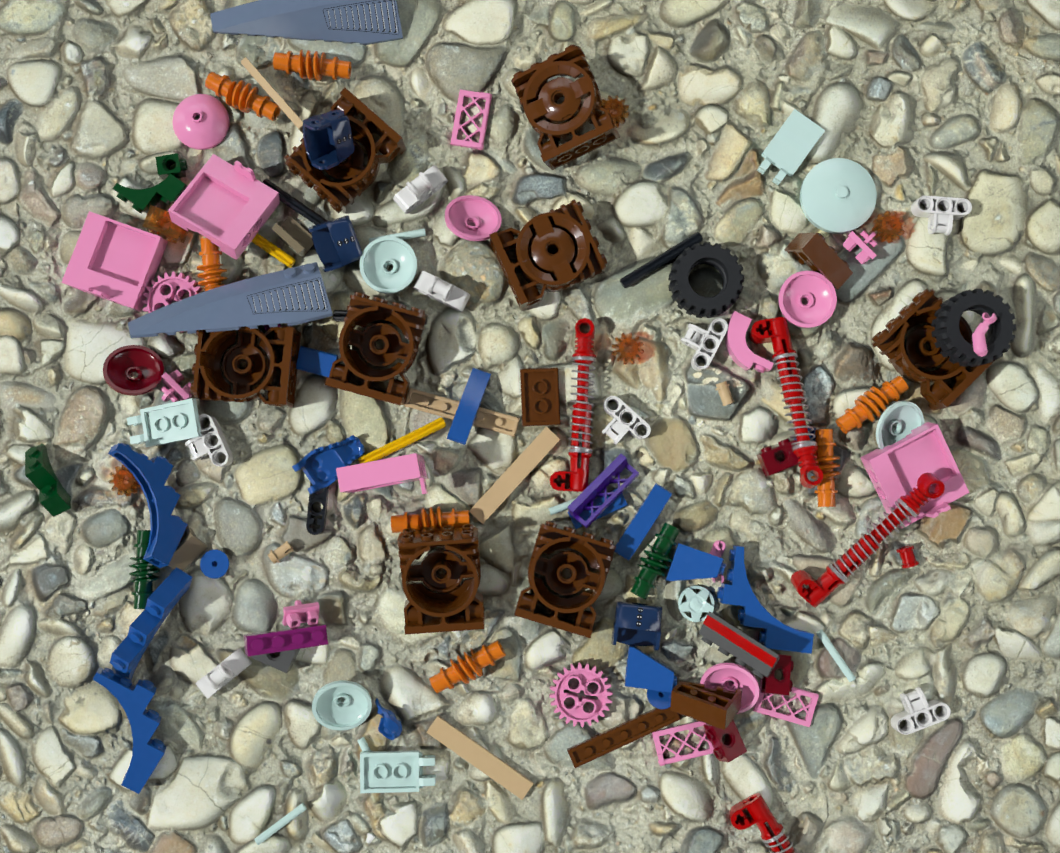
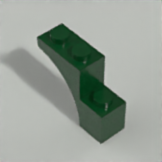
M169 174L161 183L147 189H130L118 183L112 189L118 193L116 197L127 203L129 200L133 203L132 208L141 214L144 211L150 215L160 200L169 206L174 204L187 185L172 174Z
M42 443L28 449L25 452V476L39 489L40 504L53 517L71 509V496L63 488L54 473L45 445Z

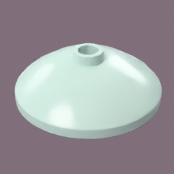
M392 236L380 237L373 240L364 249L360 258V272L367 285L375 291L385 294L397 293L407 288L414 280L417 272V258L410 245L402 239ZM388 265H393L391 271L387 270Z
M898 401L890 405L883 412L876 427V441L879 449L902 440L911 433V430L924 424L923 413L916 404L909 401Z
M347 680L326 684L317 691L312 702V712L315 719L322 726L332 730H349L359 726L368 718L372 708L369 692L362 685Z

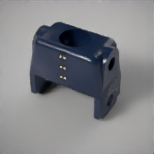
M332 110L303 120L304 144L313 167L320 170H328L339 165L354 153L350 120L344 115V111Z
M349 215L308 228L312 234L316 252L325 266L323 267L324 272H329L360 260L362 250Z
M617 601L612 630V645H616L619 642L633 646H653L654 650H659L662 607Z

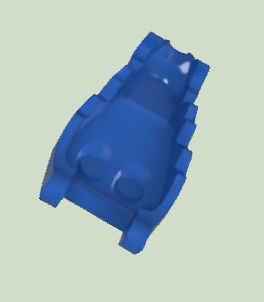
M352 435L342 442H336L311 451L292 468L295 472L303 470L313 485L307 489L312 494L334 483L338 479L336 468L350 466L354 460L364 454L365 448L360 439Z

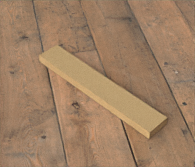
M246 57L241 60V64L303 133V121Z
M409 388L405 407L453 420L460 402ZM479 407L473 426L515 437L520 418Z
M545 427L469 512L484 524L560 441V438L548 427Z
M439 715L426 733L521 800H523L532 787L533 782Z

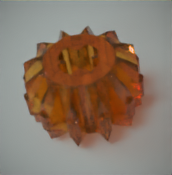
M609 95L607 100L602 99V108L607 109L609 113L612 109H614V112L617 111L616 114H612V111L610 115L615 127L618 128L619 122L625 124V118L629 117V112H627L629 105H624L625 99L619 101L618 95L615 96V99H612Z
M890 211L877 215V219L873 220L875 226L871 230L877 232L874 238L880 236V242L883 243L887 240L888 244L892 243L893 240L898 241L900 235L905 233L902 228L906 226V223L900 222L903 216L897 218V212L891 214Z
M622 333V340L616 337L615 342L617 344H612V348L617 349L612 352V355L616 356L619 354L616 361L619 362L623 358V365L627 364L628 359L631 365L635 363L634 358L639 361L641 357L638 354L644 353V350L639 348L644 345L643 342L637 343L639 336L632 339V333H629L628 338ZM624 345H626V347H627L628 345H630V346L632 347V348L630 349V350H631V353H630L629 351H628V353H626V352L624 351V349H625Z
M123 464L121 467L116 466V473H110L114 477L113 480L108 481L114 484L111 489L113 491L118 490V495L125 494V496H131V492L133 494L138 493L136 487L141 488L133 474Z

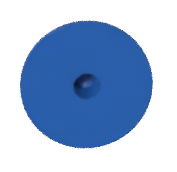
M216 549L206 552L200 561L201 571L209 578L216 579L222 577L229 568L227 555Z
M647 690L648 701L653 707L657 709L671 707V692Z

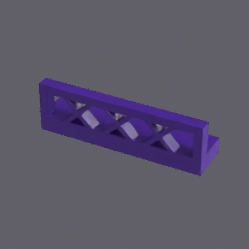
M620 454L567 507L570 515L587 528L639 476V472L628 464L627 458L623 454ZM625 468L632 473L628 479H620V473ZM618 483V489L615 492H607L609 484ZM596 497H605V502L601 506H594V499ZM584 510H591V516L586 521L579 516Z

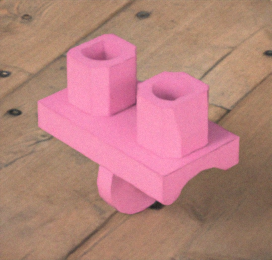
M851 231L843 246L850 252L858 245L862 251L855 258L861 264H864L870 258L874 259L877 255L866 244L869 243L872 247L877 245V242L873 239L876 233L872 232L868 235L863 231L860 235L865 240L862 241Z
M178 370L173 371L169 375L166 372L161 375L163 378L162 382L169 388V390L165 386L161 388V391L164 393L162 396L164 402L169 400L177 402L178 399L174 395L181 401L190 399L193 396L190 392L191 383L186 384L183 388L178 385L184 380L183 375Z
M296 600L294 606L283 607V625H288L290 629L298 628L301 623H308L310 626L318 625L319 603L302 604L301 600Z

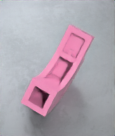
M734 311L727 322L728 329L725 334V345L730 357L739 367L746 371L752 365L754 366L753 369L758 372L770 371L774 363L754 354L746 344V331L752 319Z

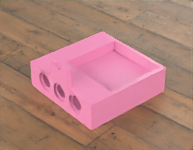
M213 154L168 212L171 222L187 231L190 229L193 232H198L219 246L220 251L237 260L280 204L279 192L257 180L253 170L249 167H244L239 161L236 160L233 166Z
M89 211L61 283L141 312L144 306L142 301L147 298L143 293H149L146 286L151 287V280H154L168 242L158 235Z
M926 422L911 430V433L902 440L860 457L884 509L889 515L892 513L889 507L897 508L895 504L897 499L901 496H909V492H913L914 487L918 488L916 486L917 481L922 474L932 473L945 485L944 493L940 497L935 499L928 498L929 502L925 501V505L920 506V514L916 518L908 516L911 522L903 521L905 527L925 516L931 518L939 516L941 512L951 509L950 505H948L949 503L969 493L938 424Z
M417 453L336 468L339 489L343 493H356L420 480L422 494H428L425 480L428 478L424 456Z

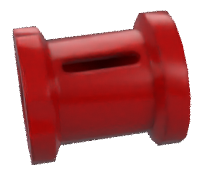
M914 545L896 549L897 553L900 554L903 563L901 567L903 569L919 565V561H916L913 552Z

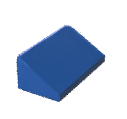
M301 346L296 369L329 377L332 363L338 360V355Z

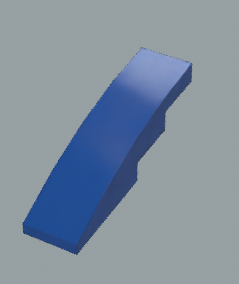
M475 368L472 369L447 439L463 445L466 444L490 380V373Z
M657 483L654 485L615 545L616 550L614 552L628 561L631 559L672 495L670 491Z

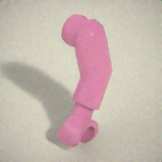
M987 312L983 313V323H980L972 334L973 350L980 357H984L988 353L985 334L989 329L988 326L997 320L995 313L991 317Z
M721 540L716 541L710 554L721 558L726 548L725 542ZM719 574V576L721 577V583H723L724 576Z

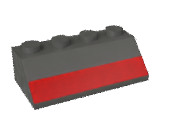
M710 611L707 614L699 631V634L703 636L701 640L710 646L712 643L719 646L718 651L727 657L729 654L736 657L735 662L741 666H750L753 668L752 673L761 679L763 676L768 678L779 661L780 656Z

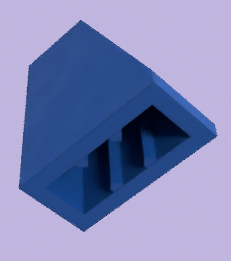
M678 543L666 580L683 581L718 578L719 574L723 575L726 564L723 563V558Z
M629 645L625 686L671 692L672 688L677 685V676H674V671L637 647Z

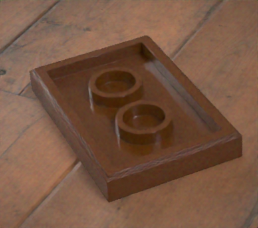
M558 368L520 369L522 427L561 425Z

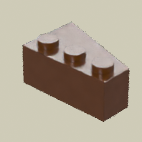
M799 233L784 249L788 254L793 252L800 258L798 262L801 265L805 263L812 271L824 275L836 290L853 274L849 269V264L839 258L838 252L825 242L824 236L820 233Z
M679 681L671 691V711L725 730L741 708L742 689H736V692L723 690L721 686H717V689L705 688V684Z

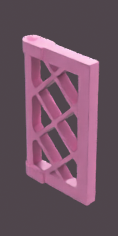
M460 89L451 145L483 150L492 94ZM464 97L471 98L472 102L463 107ZM479 100H486L485 109L482 110L477 102ZM475 104L480 112L471 118L466 110ZM465 112L469 120L460 125L461 114ZM483 114L482 127L479 128L474 120ZM472 122L477 130L468 136L463 127ZM459 130H462L465 134V139H457ZM480 132L479 143L473 142L470 138Z
M762 679L760 680L759 698L753 707V711L810 727L819 694L793 687L791 692L796 695L787 700L781 695L784 702L774 707L769 699L773 694L761 693ZM799 696L810 697L809 704L804 706ZM798 698L802 707L792 712L788 703ZM767 699L772 708L766 709L761 707L762 701ZM786 704L791 714H783L777 712L776 709ZM803 710L806 712L805 720L794 716Z
M695 721L653 732L658 764L663 766L714 754L712 743L705 738V733L701 736L693 731L694 728L701 727L706 723ZM689 730L684 741L674 735L676 732ZM691 733L701 738L696 748L686 743ZM670 734L671 736L666 744H662L659 736ZM673 737L682 742L677 753L667 747ZM703 740L707 741L709 749L699 751L698 748ZM684 745L694 750L692 753L679 754ZM667 749L674 753L675 756L664 759L663 753Z

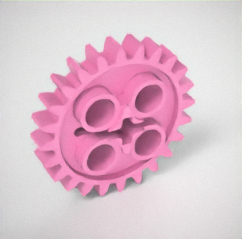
M174 271L170 276L165 272L164 278L159 275L157 276L158 282L151 280L152 287L146 286L149 293H143L147 300L142 301V303L147 305V307L142 310L149 313L153 312L163 305H170L172 301L182 300L183 294L189 292V297L199 294L203 289L200 286L196 287L198 282L192 281L190 276L185 278L183 273H180L178 276ZM168 287H170V288H171L170 294H168V295L165 296V294H164L165 289L168 288Z
M578 662V666L575 668L571 663L570 670L564 666L565 673L557 672L559 679L553 678L556 686H550V689L555 691V693L549 694V697L555 698V700L550 703L551 706L557 705L554 713L561 712L559 719L566 717V724L573 720L574 727L577 722H580L581 727H584V722L587 721L589 726H591L592 719L598 723L597 716L605 717L603 710L609 711L606 703H612V700L607 698V696H611L613 693L607 689L611 687V684H605L608 677L604 676L601 678L603 671L600 670L596 673L595 665L589 669L588 663L585 664V667H582L581 663ZM571 678L579 680V684L576 687L568 685ZM591 682L598 685L597 689L593 692L587 689L588 684ZM567 689L575 693H580L583 690L585 695L597 696L598 699H592L587 696H582L579 699L577 694L565 693L564 690ZM571 697L575 702L572 706H566L564 700ZM586 702L594 704L593 708L589 711L583 709V705Z

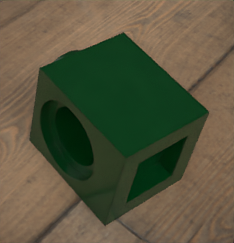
M178 153L155 157L158 176L163 180L169 174L176 178L186 177V170H188L187 162ZM176 163V167L170 170V166Z

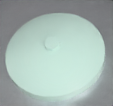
M832 158L817 164L806 175L800 189V204L806 218L818 229L832 234L848 233L863 225L873 213L877 200L875 183L868 171L860 164L844 158Z

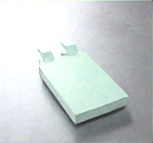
M794 109L761 154L765 160L757 171L763 175L772 163L780 169L772 181L779 185L786 174L791 177L825 130Z
M194 398L140 409L141 415L127 418L129 426L143 425L144 434L131 436V444L145 443L146 447H154L202 437L197 402Z
M419 750L360 752V793L420 792V788H423V786H435L436 774L423 775V766H435V755L422 756V752H419Z

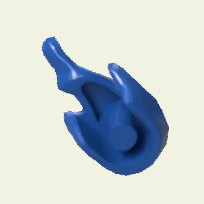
M376 698L375 704L378 708V714L383 717L380 720L378 731L389 740H394L401 735L402 724L396 718L395 713L383 708L378 698Z

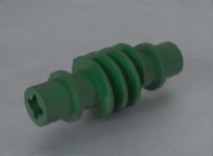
M664 523L660 533L655 534L657 539L654 545L647 544L651 551H643L648 558L640 557L644 565L637 564L642 569L638 577H634L636 581L630 591L631 593L646 600L651 588L655 589L656 587L653 584L657 576H665L661 568H669L664 561L672 562L668 554L672 546L677 545L675 540L680 529Z
M137 530V543L134 544V547H137L136 557H130L131 560L136 561L135 564L129 565V567L136 569V571L129 573V575L136 577V579L129 580L135 582V589L131 592V595H134V609H145L148 597L154 592L153 581L160 579L159 576L153 575V573L160 572V569L153 567V564L143 560L151 530Z

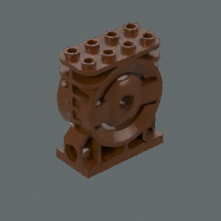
M570 45L565 48V51L559 54H552L547 60L541 63L537 62L531 65L530 69L519 71L513 75L511 82L516 89L520 104L524 108L530 125L540 134L537 145L542 154L541 158L551 170L620 138L610 113L607 109L602 108V99L598 85L580 46ZM557 75L561 76L548 82V79ZM566 76H570V77H573L574 79H576V78L578 77L579 79H577V80H575V81L573 82L572 80H570V79H568V78H565V77H566ZM560 97H565L563 103L557 104V100ZM544 118H548L549 120H551V121H553V122L563 123V124H553V123H549V122H547V121H545V120H543V121H540V120H542V119H544Z
M346 88L340 92L341 97L331 107V111L342 110L344 115L349 118L353 139L360 142L367 152V167H364V153L355 141H353L354 153L345 162H341L339 165L328 170L324 169L331 178L342 181V183H335L329 180L320 169L312 166L305 148L304 138L300 140L301 144L298 148L296 146L292 148L294 152L290 156L286 155L284 157L286 159L285 164L289 167L288 169L294 175H299L310 189L313 187L317 195L324 201L327 200L337 213H345L347 211L346 207L354 203L355 197L357 195L360 197L362 192L371 186L378 175L380 164L390 163L399 153L402 154L406 150L402 137ZM358 116L363 122L357 120L356 117ZM372 133H377L381 137L376 143Z
M575 199L567 205H560V208L556 210L551 209L547 213L535 216L524 225L521 231L508 228L499 233L489 234L491 246L521 311L542 301L545 291H563L605 272L606 265L608 264L604 254H600L598 247H600L596 236L592 237L590 232L592 229L588 219H584L582 215L584 212L583 207ZM552 225L563 227L574 236L578 246V255L573 265L577 272L573 273L570 267L575 253L572 238L565 231L553 228ZM533 231H535V233H536V236H535V238H534V240H533V242H532V246H531V255H532L533 261L535 262V264H536L540 269H542V270H544V271H547V272H553L554 275H555V277H556V279H557V281H554V280H553L551 274L544 273V272L538 270V269L532 264V262H531V260H530V258H529V255H528V244H529V241H530L531 237L533 236V234H532ZM556 247L558 252L552 255L548 252V248ZM516 250L517 263L515 264L510 263L507 253ZM521 273L528 284L521 287L516 274Z
M925 289L912 299L913 302L903 307L898 312L900 315L895 319H891L885 325L886 328L882 332L879 331L872 338L873 343L871 345L873 347L877 346L881 350L879 353L889 358L888 362L892 363L895 370L909 381L920 383V394L930 403L928 406L935 411L947 408L993 362L976 367L968 366L965 369V367L959 366V362L955 364L950 362V357L948 356L945 363L934 371L924 372L917 369L936 367L946 359V357L940 354L942 349L940 347L936 348L934 344L937 342L936 337L932 338V331L935 330V327L930 325L920 326L912 330L904 341L905 333L911 327L921 323L932 324V320L937 318L935 313L941 308L944 299L942 297L937 298L934 295V289ZM961 316L959 321L960 333L968 343L973 345L972 330L967 321ZM924 343L929 344V351L925 350ZM952 378V382L948 386L942 381Z
M355 292L354 295L350 294L351 300L349 306H347L348 312L346 317H344L345 323L339 337L341 358L332 363L330 375L326 378L325 385L389 403L405 405L410 381L405 373L408 372L416 359L419 344L422 340L421 336L425 329V321L428 316L425 315L424 310L415 307L407 310V306L393 302L392 305H389L387 300L378 297L370 300V296L363 293ZM377 320L390 321L401 329L405 339H409V344L404 343L402 341L400 333L393 326L385 323H376L370 325L364 331L356 330L354 328L356 327V325L365 327L369 323ZM380 339L385 342V347L382 350H378L376 346L377 341ZM350 345L359 347L362 357L368 363L375 366H388L394 363L398 358L403 359L405 361L404 363H397L395 366L389 369H374L365 364L363 360L360 358L358 351L351 350ZM352 373L365 379L364 385L350 382ZM374 381H389L387 391L376 389L373 385Z
M246 326L241 327L239 330L196 331L198 336V344H195L194 347L196 363L192 366L194 382L190 386V392L194 398L199 400L245 403L261 399L264 404L270 406L294 408L298 371L296 363L300 350L301 332L294 327H271L264 333L257 328L250 329ZM238 336V344L230 348L232 345L236 344V339ZM259 336V345L265 350L269 358V372L265 380L252 391L253 385L259 383L265 376L267 368L266 358L262 351L257 348V338ZM278 348H284L283 359ZM247 360L248 367L242 370L240 365L243 361ZM221 362L225 377L234 384L233 394H231V385L226 382L222 375ZM280 380L281 387H276Z
M546 521L545 524L541 523L528 567L530 586L521 590L514 615L591 638L596 618V612L592 604L601 595L610 564L613 560V554L616 550V546L613 545L614 541L602 537L599 541L594 539L595 535L586 532L579 535L575 533V529L564 526V529H559L556 523ZM561 548L575 549L581 552L587 558L591 568L599 570V574L588 571L585 561L578 554L573 552H559L553 555L550 559L541 557L540 555L542 553L550 555L552 552ZM564 568H569L572 571V575L567 579L563 578L561 571ZM534 573L544 575L548 586L554 592L561 595L575 594L579 592L583 587L594 591L592 593L583 591L581 594L572 598H561L553 595L550 591H548V589L545 587L543 583V580L541 578L535 577ZM533 589L534 595L527 593V591ZM537 599L552 609L553 612L548 614L538 610L534 611ZM589 607L592 612L586 611L584 609ZM558 612H577L574 622L557 616Z
M465 524L462 527L456 528L448 525L443 526L442 529H434V527H425L422 530L404 529L399 534L397 543L399 546L398 554L400 557L402 586L407 598L404 605L405 635L484 629L483 595L478 592L481 579L478 528L472 524ZM445 546V549H434L428 552L422 561H414L415 559L419 560L422 554L429 551L430 548ZM444 568L447 572L441 574L437 569ZM463 578H468L465 579L464 582L458 588H456L461 583Z

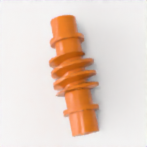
M301 49L299 55H294L292 51H288L287 54L275 52L273 57L274 70L286 71L287 74L297 72L301 79L308 77L309 80L315 78L316 81H321L323 76L332 77L333 80H337V78L350 79L352 65L350 61H342L338 57L326 59L325 52H322L321 58H319L318 51H315L314 56L311 57L310 50H307L305 57L303 49Z
M211 72L207 76L205 87L214 91L218 97H226L227 105L233 106L241 112L249 113L252 110L256 112L258 117L262 118L264 116L272 121H275L279 116L281 108L272 102L269 96L262 97L258 95V87L252 89V85L250 83L245 85L244 80H240L237 84L236 81H230L229 76H221L215 72Z
M208 238L200 239L201 252H199V256H202L203 265L197 266V270L204 272L199 273L197 277L204 280L199 281L198 285L204 286L205 288L202 289L205 291L227 285L221 283V281L228 279V277L221 276V273L227 272V269L220 268L223 265L220 264L222 251H219V246L212 243Z
M897 376L890 382L885 381L882 383L883 387L880 389L874 386L871 387L870 391L864 392L863 395H860L854 401L855 407L852 409L847 408L845 414L836 420L837 426L843 433L847 434L855 427L858 429L862 427L861 423L867 419L874 422L873 414L880 418L881 413L879 410L884 412L887 409L885 405L888 406L890 402L898 401L900 395L909 389L905 380Z
M833 429L815 430V441L818 447L816 456L817 465H819L823 472V480L817 485V490L814 493H817L818 507H836L835 493H838V490H835V480L839 479L834 478V476L840 475L841 472L834 470V468L840 467V464L833 461L840 459V457L834 456V446L837 445L833 442ZM814 475L811 476V479L816 480Z
M440 506L437 507L436 513L430 507L427 514L423 507L421 514H408V512H404V515L391 516L392 533L403 532L407 528H413L414 530H422L425 527L442 529L443 526L448 525L456 528L470 524L469 510L456 511L455 508H452V511L442 512Z
M497 640L488 646L484 644L482 649L477 652L470 648L471 656L464 651L465 659L463 660L457 655V664L453 659H450L452 666L447 669L442 667L438 674L429 678L434 691L438 694L447 688L453 689L454 684L461 680L468 684L470 679L476 680V674L480 677L483 676V668L488 665L494 666L495 661L506 656L500 642Z

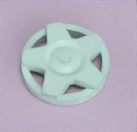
M690 586L680 594L678 608L682 616L687 620L702 622L706 619L709 611L713 613L714 598L706 588ZM692 589H701V591L695 593ZM685 595L687 600L682 603V598ZM708 596L710 598L711 604H709L706 601ZM684 612H690L692 618L688 617ZM706 612L707 614L701 618V614Z

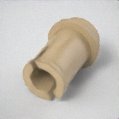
M727 381L716 384L717 388L715 389L718 390L723 406L734 403L728 387L730 384H727Z
M286 541L274 551L270 550L268 557L274 564L280 563V560L293 552L294 549Z

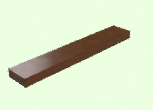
M671 707L667 709L654 708L568 748V754L574 767L577 768L681 720L679 713L671 711Z

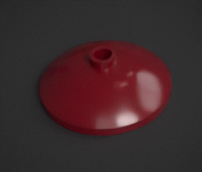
M128 345L120 347L110 353L103 364V376L106 383L114 391L123 395L137 396L146 394L154 390L163 379L161 375L164 374V366L161 358L156 352L144 346Z

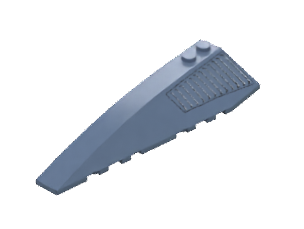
M258 0L210 14L213 32L219 34L263 35L270 38L276 36L283 37L284 39L308 41H340L347 44L353 42L360 43V45L403 39L397 0Z
M317 262L237 281L196 294L128 322L131 338L158 336L159 333L176 335V332L187 331L188 334L196 333L197 330H206V332L239 330L244 326L250 329L258 328V325L278 327V324L282 323L293 326L333 316L319 267Z

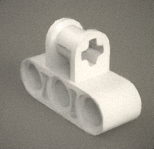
M434 165L424 173L420 172L419 176L413 181L407 182V186L400 190L393 197V200L405 214H408L440 190L448 180L439 168Z
M922 196L911 205V212L914 216L928 218L929 234L944 233L947 236L951 234L953 220L963 218L972 210V204L969 200L952 197ZM919 203L924 204L925 210L920 208ZM938 204L943 206L944 211L938 208ZM957 206L962 208V213L958 211Z
M421 271L413 287L418 292L459 312H463L471 296L466 291L425 271Z
M722 318L713 320L707 330L693 324L688 325L689 329L685 337L681 338L680 341L696 350L691 359V366L694 370L702 371L710 365L728 329L727 322ZM714 324L721 325L722 332H716L713 327ZM706 340H709L713 343V349L706 348ZM697 357H702L705 360L704 366H699L696 363Z
M610 396L605 400L603 408L613 419L604 428L602 433H606L614 441L615 445L627 432L639 440L649 436L651 432L649 424L620 398ZM614 400L618 405L617 409L610 410L607 406L608 401ZM623 413L631 415L632 420L630 423H625L622 420ZM637 426L645 427L646 433L644 436L637 434Z
M207 414L200 415L199 421L202 437L193 438L185 443L193 456L191 458L192 461L209 455L212 463L216 466L227 467L231 465L233 455L218 421L213 416ZM205 419L210 420V426L208 428H204L203 422ZM217 436L218 443L215 446H213L211 444L212 437ZM224 453L226 455L225 462L220 463L219 456L220 454Z
M239 648L195 684L208 699L250 666L252 662L244 651Z
M917 687L912 692L900 694L905 711L897 713L891 718V726L901 734L908 735L945 721L949 718L951 710L947 704L939 700L927 702L920 687ZM941 706V712L936 714V708ZM920 713H923V719L921 721H918V715ZM902 720H905V726L903 728H900V722Z

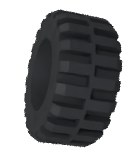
M704 242L703 245L697 243L691 248L685 249L674 262L668 278L670 281L668 287L669 291L672 292L671 297L673 301H677V306L680 309H685L687 311L686 314L690 316L694 314L696 318H702L703 316L712 318L715 315L723 314L738 300L744 287L742 283L745 281V278L741 273L743 271L742 264L738 265L737 263L739 258L736 254L732 256L729 248L726 247L724 250L721 248V244L715 243V245H711V242ZM708 264L720 272L723 279V287L716 296L703 297L695 293L691 288L688 277L690 271L696 265Z
M969 289L949 298L941 304V308L935 313L937 318L932 320V327H935V330L932 331V338L936 337L937 342L934 344L936 348L940 347L942 349L940 354L943 357L949 356V361L953 364L959 362V366L976 367L1001 358L1003 353L1011 348L1009 343L1014 342L1015 335L1012 333L1016 331V324H1013V319L1016 318L1014 313L1011 314L1009 311L1010 305L1008 303L1004 304L1002 302L1003 298L1000 295L993 296L994 292L989 290L983 292L982 289ZM965 311L976 312L981 317L985 312L990 317L993 313L997 316V320L988 326L989 329L986 337L988 353L984 357L978 356L973 350V345L968 343L960 333L959 321Z

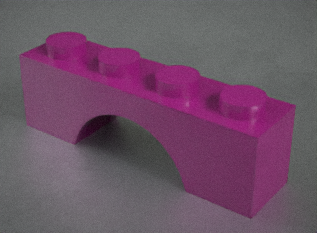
M321 623L316 626L308 625L296 629L245 634V654L247 656H255L328 645L326 625Z

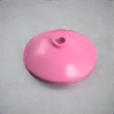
M195 94L185 98L177 106L173 115V129L176 136L184 145L196 150H207L217 146L226 137L230 126L229 114L225 106L217 98L207 94ZM197 115H200V118L198 120H195V117Z
M473 195L460 196L452 200L447 205L444 216L446 225L451 232L469 241L490 239L489 234L498 232L502 222L500 211L492 202Z
M800 271L791 275L783 283L779 291L778 302L783 316L790 323L801 328H813L825 323L832 316L836 307L837 296L834 286L824 275L815 271ZM802 298L807 300L806 305L802 303Z
M716 664L705 671L700 681V684H705V688L717 689V686H721L723 690L736 692V689H742L741 708L737 714L751 709L759 698L760 689L756 677L747 668L738 664Z

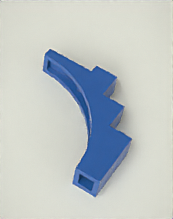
M118 443L111 447L108 454L120 461L133 474L143 490L150 512L151 531L143 560L159 568L168 566L188 525L179 516L171 515L181 495L175 492L174 488L164 486L174 465L161 456H156L149 460L146 455L131 450L132 448L129 445Z
M733 545V549L729 551L731 569L728 568L727 570L729 584L721 583V587H718L717 598L720 599L719 602L742 606V609H739L738 612L740 624L763 628V631H760L759 642L768 649L812 654L814 634L783 624L760 604L747 579L744 564V547Z
M176 567L148 597L145 610L130 625L127 637L112 652L110 664H112V671L115 672L114 675L120 678L126 677L132 681L134 672L146 648L171 610L190 588L193 577Z
M99 667L93 680L104 686L119 701L131 725L133 737L132 759L121 785L139 794L166 750V746L161 740L151 739L162 717L155 710L146 709L157 688L149 680L143 681L139 679L136 685H133L130 679L126 677L120 678L114 675L115 672L111 669Z

